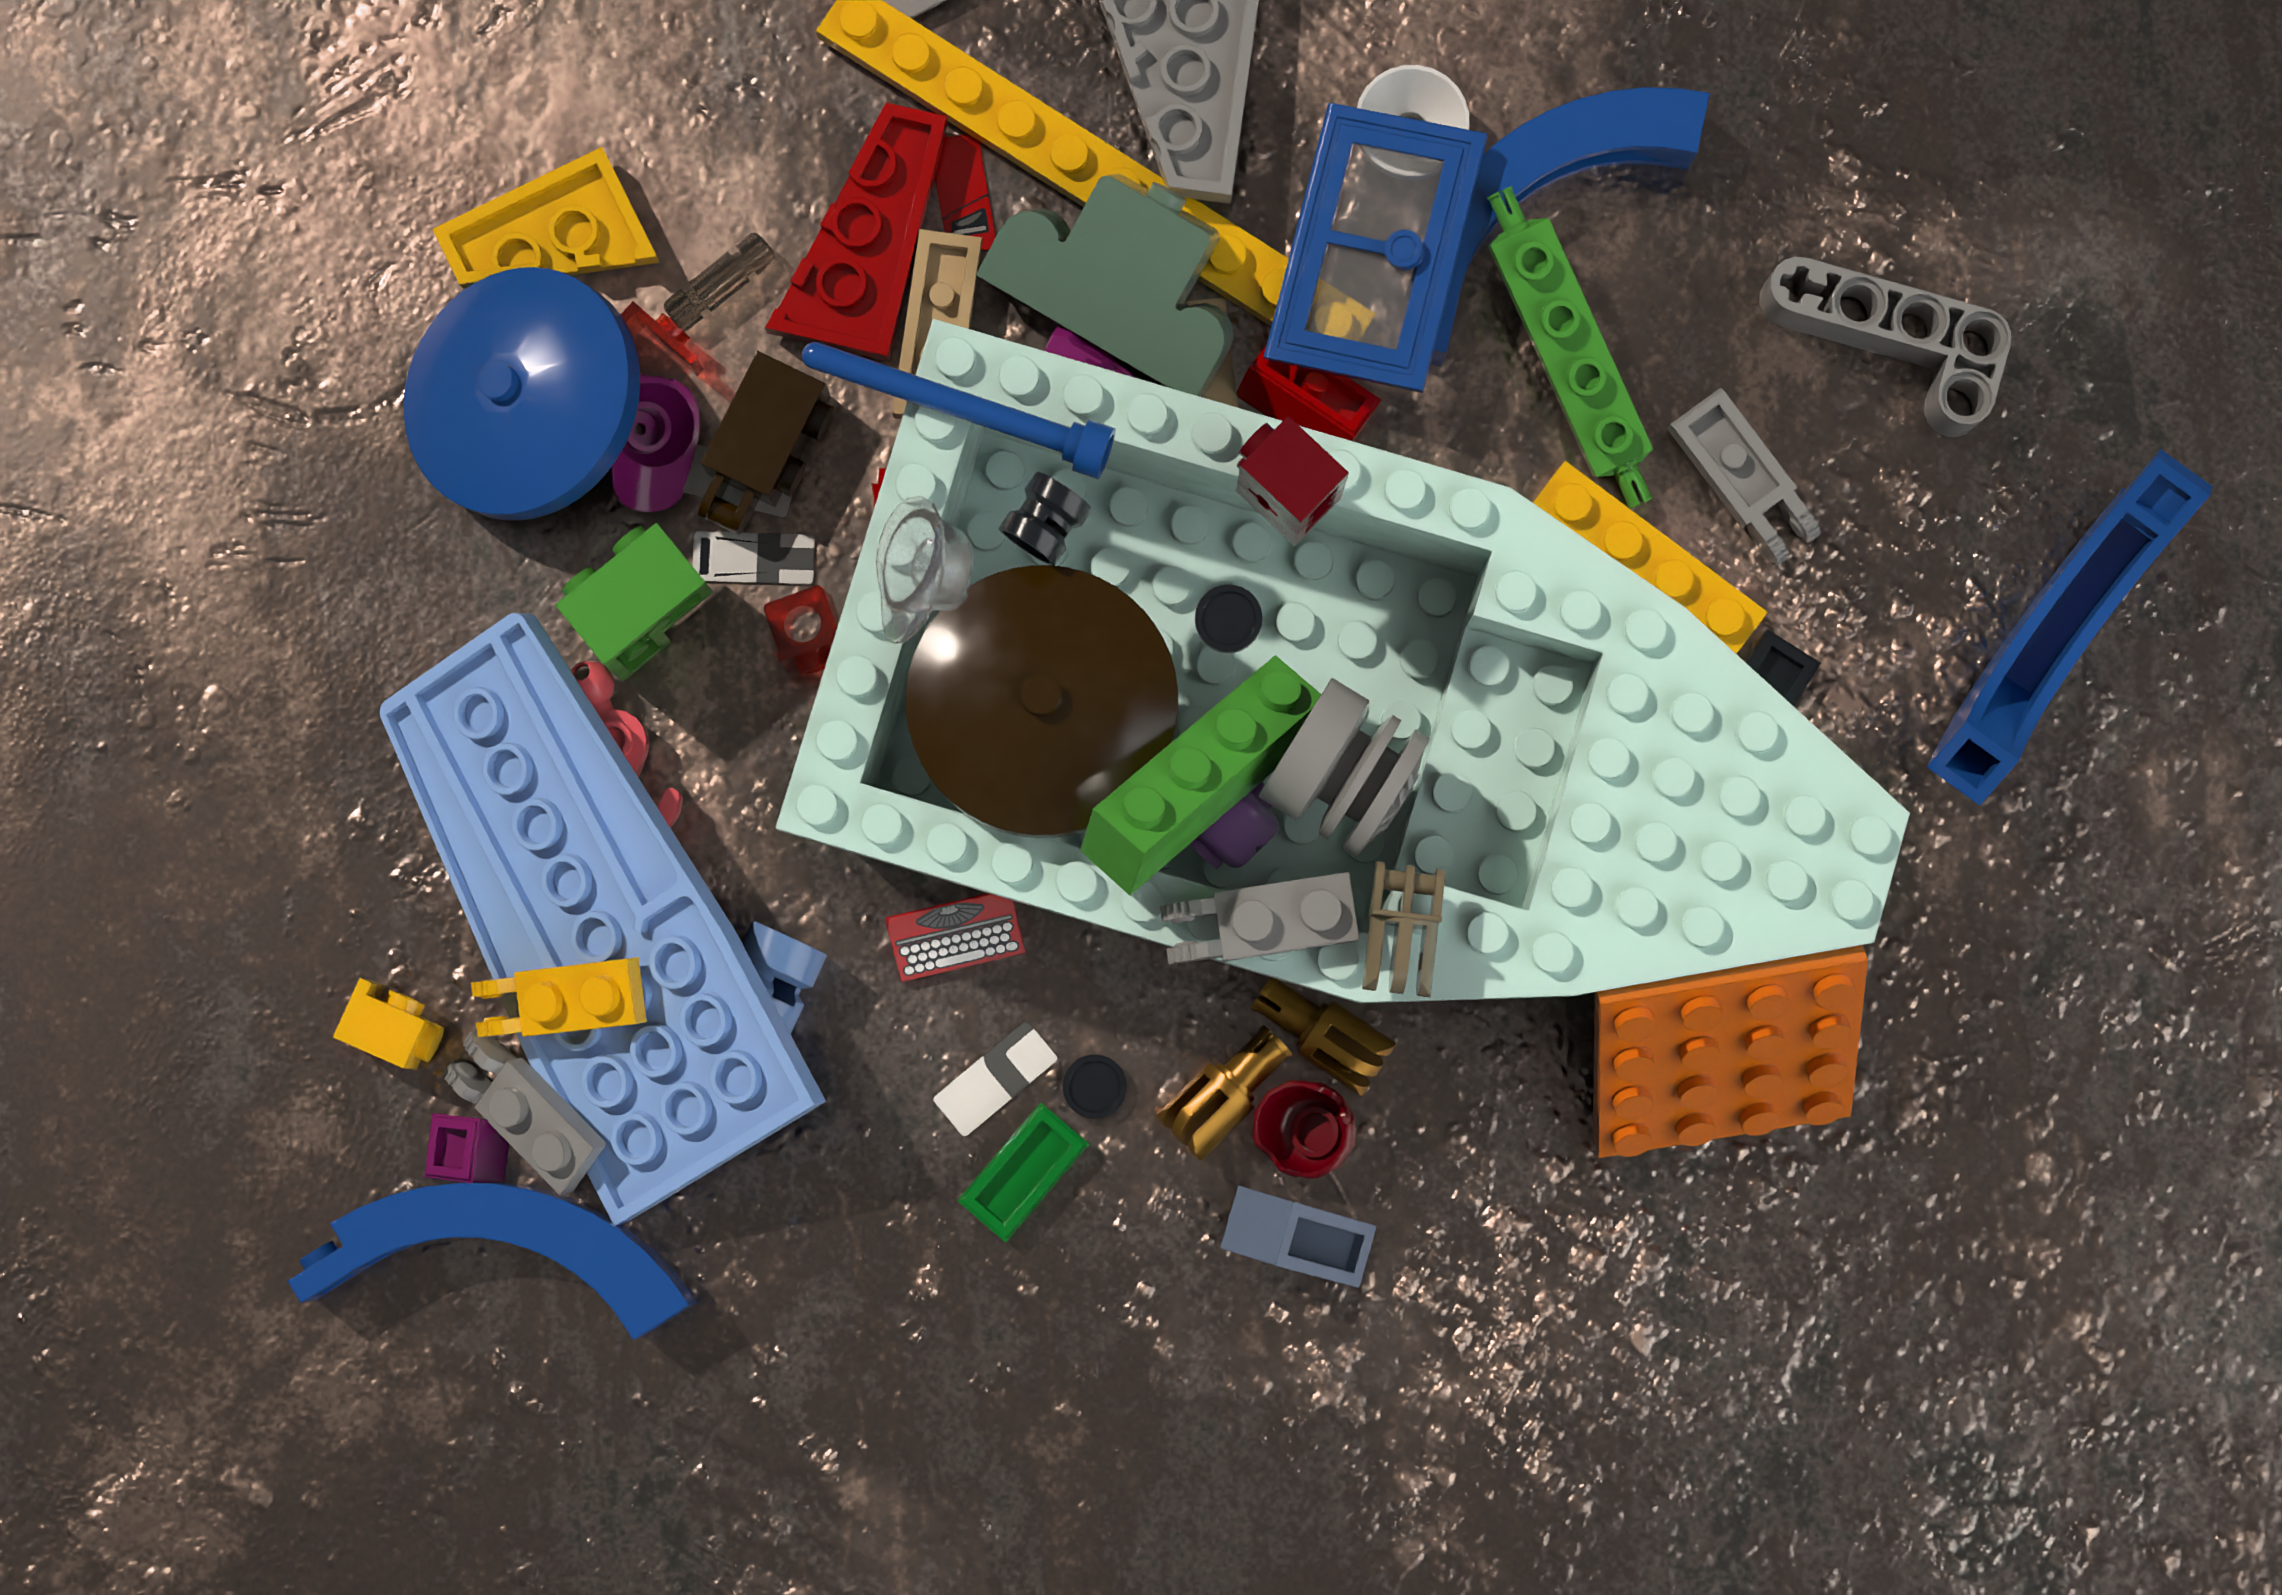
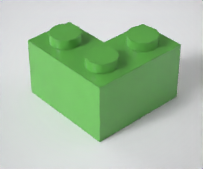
M657 523L648 530H645L643 526H639L628 532L614 545L612 551L616 556L597 571L592 567H588L576 574L562 588L565 597L555 604L599 660L621 681H625L667 647L672 641L664 632L713 593L707 583Z

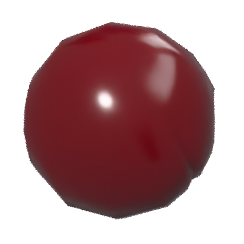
M1289 1080L1267 1091L1255 1109L1253 1140L1256 1148L1263 1151L1280 1172L1295 1178L1318 1179L1342 1167L1354 1148L1355 1116L1348 1102L1327 1084L1304 1080Z

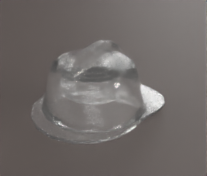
M923 496L908 497L896 506L885 523L878 543L876 569L881 592L882 626L885 637L893 644L905 643L916 635L932 611H953L960 607L970 593V578L974 561L972 544L963 530L942 519L934 503Z

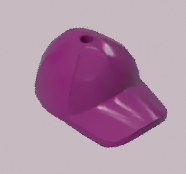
M645 374L640 375V395L636 418L623 450L609 469L614 496L621 505L629 510L640 513L662 511L672 507L683 494L699 440L700 418L698 403L693 394L676 379L647 376ZM636 424L642 428L641 435L635 432Z

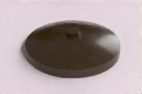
M1030 565L1012 568L992 574L965 588L937 613L926 628L912 657L907 677L906 716L908 729L920 763L930 780L946 799L968 817L992 829L1016 836L1055 838L1086 831L1093 808L1173 741L1177 723L1178 685L1171 654L1155 623L1143 608L1118 587L1100 577L1068 567Z

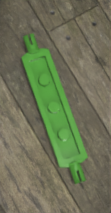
M1510 186L1501 190L1500 193L1497 192L1487 197L1503 230L1491 242L1488 248L1592 476L1614 475L1628 504L1627 507L1629 509L1641 505L1640 502L1645 503L1653 498L1637 464L1641 463L1654 449L1549 218L1526 221L1512 190L1513 187Z

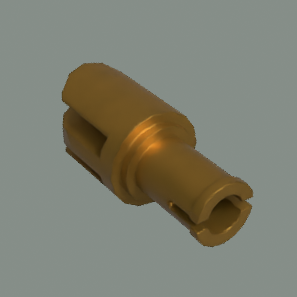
M1270 977L1261 990V996L1257 997L1251 1006V1010L1259 1012L1299 1039L1296 1045L1300 1047L1298 1052L1300 1056L1360 1096H1363L1370 1086V1080L1367 1076H1376L1383 1066V1059L1380 1055H1390L1397 1045L1395 1041L1336 1002L1332 1001L1330 1005L1323 1003L1319 1007L1280 980Z
M1265 1025L1259 1029V1032L1225 1066L1220 1062L1215 1066L1209 1062L1157 1114V1119L1166 1128L1172 1129L1173 1135L1182 1144L1189 1145L1190 1152L1198 1160L1202 1161L1255 1109L1251 1103L1255 1098L1251 1093L1286 1058L1289 1059L1293 1055L1286 1045L1276 1035L1273 1036L1271 1030Z

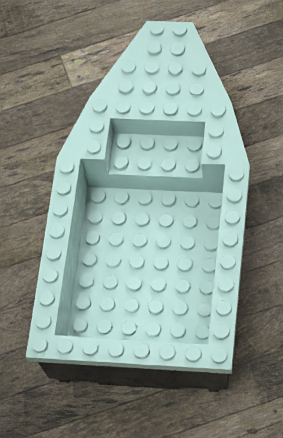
M937 319L932 320L917 368V376L1071 427L1074 422L1086 425L1089 419L1116 428L1111 453L1105 469L1098 480L1072 471L1073 464L1063 461L1061 452L907 401L776 824L778 831L1171 948L1177 943L1188 941L1201 943L1220 940L1216 915L1198 917L1193 921L1173 924L1170 921L1162 922L1160 906L1213 898L1214 892L1349 872L1359 941L1223 962L1222 957L1212 958L1211 960L1356 1003L1570 997L1874 943L1910 812L1688 609L1512 488L1300 426L1349 472L1341 499L1294 546L1236 492L1239 468L1236 466L1242 458L1238 453L1239 450L1263 424L1268 423L1275 430L1282 422L1281 420ZM1036 472L1044 473L1062 483L1084 499L1092 508L1083 525L1072 528L1064 539L1066 550L1055 566L1084 571L1118 587L1143 608L1164 638L1171 654L1178 685V714L1173 741L1275 655L1320 694H1322L1330 679L1334 678L1370 700L1367 713L1360 727V730L1370 737L1390 716L1394 715L1399 718L1401 722L1387 745L1388 748L1396 753L1400 752L1415 729L1430 737L1423 752L1418 772L1419 777L1387 829L1369 842L1357 857L1342 849L1356 821L1344 815L1327 840L1319 835V829L1328 804L1317 798L1296 820L1272 806L1270 809L1278 819L1279 831L1244 866L1233 868L1223 863L1218 869H1215L1189 844L1132 895H1128L1080 852L1086 831L1055 838H1031L1000 832L968 817L941 794L921 765L908 729L906 685L912 657L922 635L937 613L965 588L985 577L1004 570L1030 565H1048L1018 547L998 529L1009 511L1020 509L1026 500L1025 487ZM1230 584L1245 588L1255 596L1262 610V627L1258 637L1248 648L1240 652H1217L1204 644L1196 631L1195 612L1200 599L1209 590L1220 585ZM1272 773L1262 781L1264 784L1267 783ZM1376 861L1385 862V869L1405 871L1406 865L1415 866V873L1435 875L1436 868L1445 869L1441 911L1442 922L1438 926L1431 998L1416 995L1422 929L1413 928L1409 967L1404 993H1389V972L1395 927L1385 925L1382 959L1376 991L1362 989L1370 923L1368 914L1370 912ZM1383 890L1381 909L1400 911L1402 892ZM1413 893L1411 913L1430 915L1432 895Z

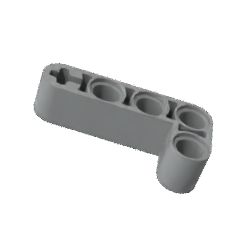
M1795 256L1785 259L1765 281L1760 291L1759 304L1763 314L1769 321L1781 327L1934 369L1925 399L1924 414L1927 423L1935 432L1947 437H1958L1967 434L1990 414L1996 401L2011 345V331L2008 322L2001 314L1988 308L1807 257ZM1787 282L1797 284L1796 294L1802 297L1798 303L1788 300L1789 289L1784 287ZM1823 290L1829 292V295L1824 300L1819 311L1817 307L1823 300V297H1819ZM1853 297L1861 301L1867 311V320L1859 322L1847 318L1841 310L1840 299ZM1914 314L1920 317L1926 324L1927 338L1917 339L1908 335L1901 323L1902 315ZM1974 331L1980 334L1986 340L1988 346L1987 356H1976L1970 353L1964 345L1963 332ZM1947 391H1960L1970 399L1972 405L1971 416H1960L1950 409L1946 400Z

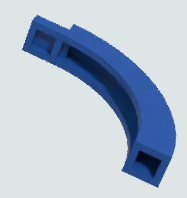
M1642 87L1614 90L1579 98L1548 110L1520 125L1485 152L1431 365L1442 367L1447 354L1458 299L1466 271L1482 242L1499 223L1487 197L1497 192L1500 193L1501 190L1512 186V190L1520 204L1533 193L1557 180L1578 172L1603 166L1651 164L1688 170L1698 153L1710 93L1681 88ZM1417 266L1413 269L1406 297H1410Z
M2159 449L2126 489H2121L2036 596L1968 693L1943 734L1927 768L1980 806L2020 761L2024 748L2039 719L2092 639L2148 567L2210 497L2213 486L2162 449Z
M457 1183L428 1186L393 1194L359 1207L330 1223L343 1246L338 1249L334 1241H330L310 1252L299 1260L304 1271L288 1280L300 1303L314 1301L371 1265L414 1245L447 1238H481L529 1249L555 1261L574 1273L589 1285L613 1310L633 1341L644 1337L697 1303L670 1266L655 1250L628 1228L621 1224L613 1225L610 1217L569 1197L560 1196L538 1188L507 1183Z

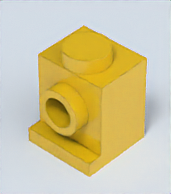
M359 978L333 1038L404 1069L417 1070L421 1060L429 1062L441 1042L444 1027L438 1025L433 1020L421 1016L425 1004L393 990H389L386 999H382L380 997L385 985L373 980Z

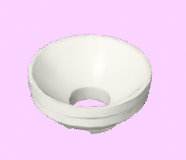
M1402 65L1378 75L1365 88L1357 105V108L1401 117H1414L1421 121L1469 130V111L1466 100L1458 86L1439 71L1421 65ZM1359 145L1367 161L1378 171L1391 178L1403 181H1419L1433 177L1442 171L1443 161Z

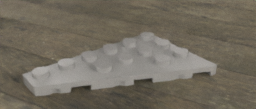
M1099 0L1165 187L1184 198L1231 204L1259 0Z

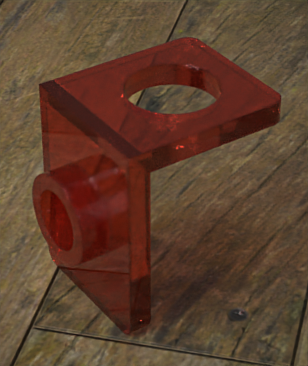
M634 301L620 314L627 324L633 339L643 329L693 374L698 376L704 370L698 358L684 346L690 340V337L667 315L661 313L654 320Z
M815 585L765 604L763 608L779 651L776 655L786 673L798 670L800 676H807L824 670L836 634L837 624L823 588ZM796 607H810L820 616V631L810 641H794L785 632V618Z

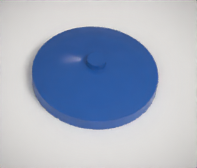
M538 267L516 268L490 275L472 284L453 298L432 321L421 338L409 367L404 392V423L411 452L420 470L442 495L454 503L494 519L527 520L554 513L580 499L613 466L626 444L636 418L640 395V366L633 337L620 313L604 296L575 277L560 271Z

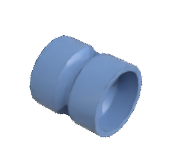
M752 921L742 944L791 1034L804 1007L799 993L801 989L813 988L828 955L783 933Z

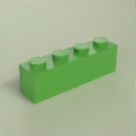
M1273 656L1093 808L1080 852L1128 895H1132L1276 769L1321 694L1279 657Z

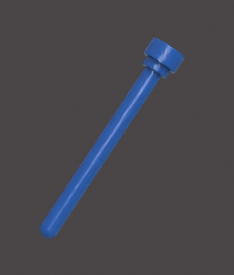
M818 342L807 344L802 351V360L811 369L1061 452L1062 460L1072 463V471L1099 480L1110 456L1116 428L1090 419L1086 425L1074 422L1071 427Z

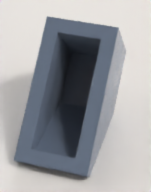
M1238 1186L1220 1248L1278 1267L1359 1288L1377 1226Z

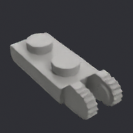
M1719 388L1669 425L1668 431L1741 528L1747 527L1752 540L1771 563L1779 565L1789 558L1790 555L1783 539L1776 533L1763 515L1776 504L1779 505L1782 515L1793 531L1803 541L1811 542L1820 535L1821 531L1817 521L1795 493L1797 486L1722 388Z
M1349 872L1214 892L1213 898L1160 906L1162 922L1170 921L1173 924L1193 921L1198 917L1216 915L1220 939L1201 943L1197 941L1177 943L1174 947L1166 949L1168 964L1222 957L1223 962L1360 940Z
M474 1029L464 1040V1050L469 1053V1056L474 1058V1061L482 1069L496 1074V1078L491 1082L472 1063L470 1064L467 1060L464 1061L460 1058L458 1060L454 1058L444 1069L442 1074L445 1076L444 1080L453 1087V1090L461 1098L477 1104L475 1109L485 1119H488L493 1128L560 1196L573 1192L605 1148L606 1142L523 1057L517 1058L494 1036L478 1037L477 1030Z

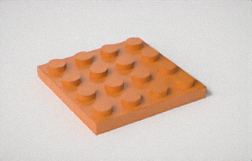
M1863 945L1595 992L1593 1139L1598 1158L1616 1155L1632 1157L1652 1149L1677 1145L1699 1146L1713 1139L1743 1134L1759 1136L1767 1134L1774 1129L1809 1123L1812 1125H1825L1839 1118L1851 1117L1868 958Z

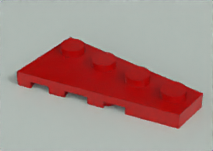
M885 103L848 172L849 177L834 204L831 203L820 224L821 229L805 259H801L790 280L791 285L778 309H774L765 326L767 334L806 343L818 342L845 352L890 361L916 256L919 229L923 227L948 126L947 116Z

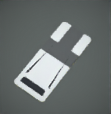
M697 531L694 533L693 568L704 581L811 584L814 577L815 537L811 534L742 532L740 535H737L733 532Z

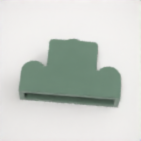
M1122 174L1101 177L1071 231L1062 217L1056 212L1047 209L1029 210L1013 215L1000 228L976 274L978 277L1165 386L1199 397L1205 396L1233 343V325L1228 315L1219 307L1208 303L1193 304L1191 306L1186 304L1190 292L1219 242V232L1214 227L1184 211L1182 208L1186 199L1156 182H1153L1148 190Z

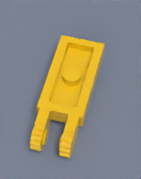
M639 957L514 972V977L471 982L473 997L479 996L482 999L501 997L504 993L516 992L519 1008V1017L494 1016L485 1018L481 1022H476L478 1037L522 1032V1037L647 1022Z

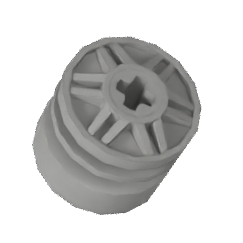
M1331 678L1258 797L1295 820L1317 798L1328 804V807L1320 825L1319 835L1328 840L1343 816L1346 815L1356 821L1346 838L1342 849L1357 857L1369 842L1387 829L1419 777L1418 772L1423 752L1430 737L1415 729L1400 752L1396 753L1388 748L1387 745L1401 720L1394 715L1390 716L1370 737L1360 730L1370 700L1336 679Z

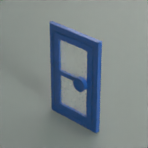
M1328 103L1264 359L1414 392H1424L1488 138L1487 133Z

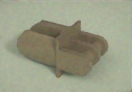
M1376 861L1370 912L1368 914L1370 923L1362 989L1372 991L1377 989L1382 959L1385 925L1395 927L1389 972V993H1404L1409 967L1413 928L1422 929L1416 995L1431 998L1438 926L1442 922L1441 911L1445 869L1436 868L1435 875L1415 873V866L1406 865L1405 871L1385 869V862ZM1383 890L1402 892L1400 911L1381 909ZM1413 893L1432 895L1430 915L1411 913Z

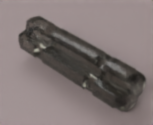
M756 232L750 233L735 245L737 251L733 255L726 252L688 282L691 287L686 292L679 289L664 302V311L680 330L688 331L704 318L701 313L708 308L712 312L750 282L748 275L753 271L758 275L774 263V252L762 236Z

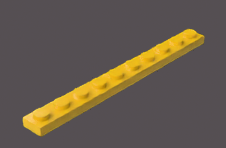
M836 0L816 29L818 39L934 113L947 116L948 122L1083 208L1098 180L1106 175L1122 174L1148 190L1153 182L1165 186L1163 179L883 0ZM1184 198L1186 202L1182 209L1214 227L1220 235L1219 242L1201 272L1198 281L1271 327L1289 258L1196 199ZM1319 278L1306 331L1360 342L1373 323L1376 314Z

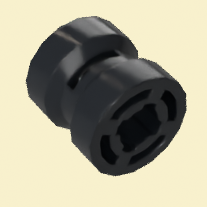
M1036 472L1025 487L1026 500L1019 510L1009 511L998 529L1005 537L1030 555L1048 565L1055 566L1066 550L1064 539L1072 528L1083 525L1092 508L1084 499L1062 483L1044 473Z

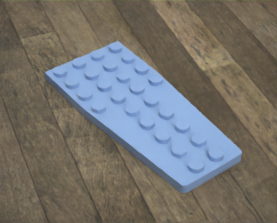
M511 613L382 703L380 707L382 722L493 979L514 977V972L639 957L647 1022L522 1037V1032L516 1033L531 1067L606 1142L605 1148L586 1173L613 1225L617 1226L629 1222L826 1102L735 929L535 615L530 613ZM504 993L501 999L509 1018L519 1017L517 993Z

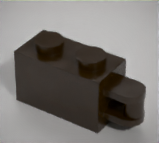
M757 350L700 463L706 473L713 477V480L700 504L698 516L740 535L748 524L759 500L776 507L782 493L790 497L795 492L806 468V462L800 460L810 438L821 439L833 416L834 406L828 404L831 395L826 383ZM728 485L744 492L738 506L722 499Z

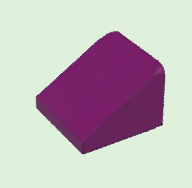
M432 1113L424 1177L466 1183H503L505 1180L509 1143L493 1128L488 1119Z

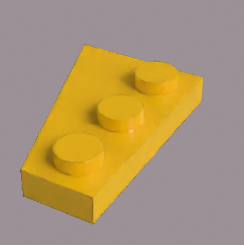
M603 147L432 229L463 290L490 275L516 268H547L568 275H577L660 263Z

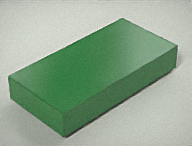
M1040 1102L957 1201L1006 1243L1089 1146V1143Z

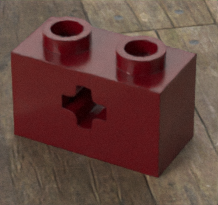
M1287 416L1275 430L1268 423L1263 424L1239 450L1238 453L1242 458L1236 466L1239 468L1236 492L1291 544L1296 546L1341 499L1349 472L1294 420Z

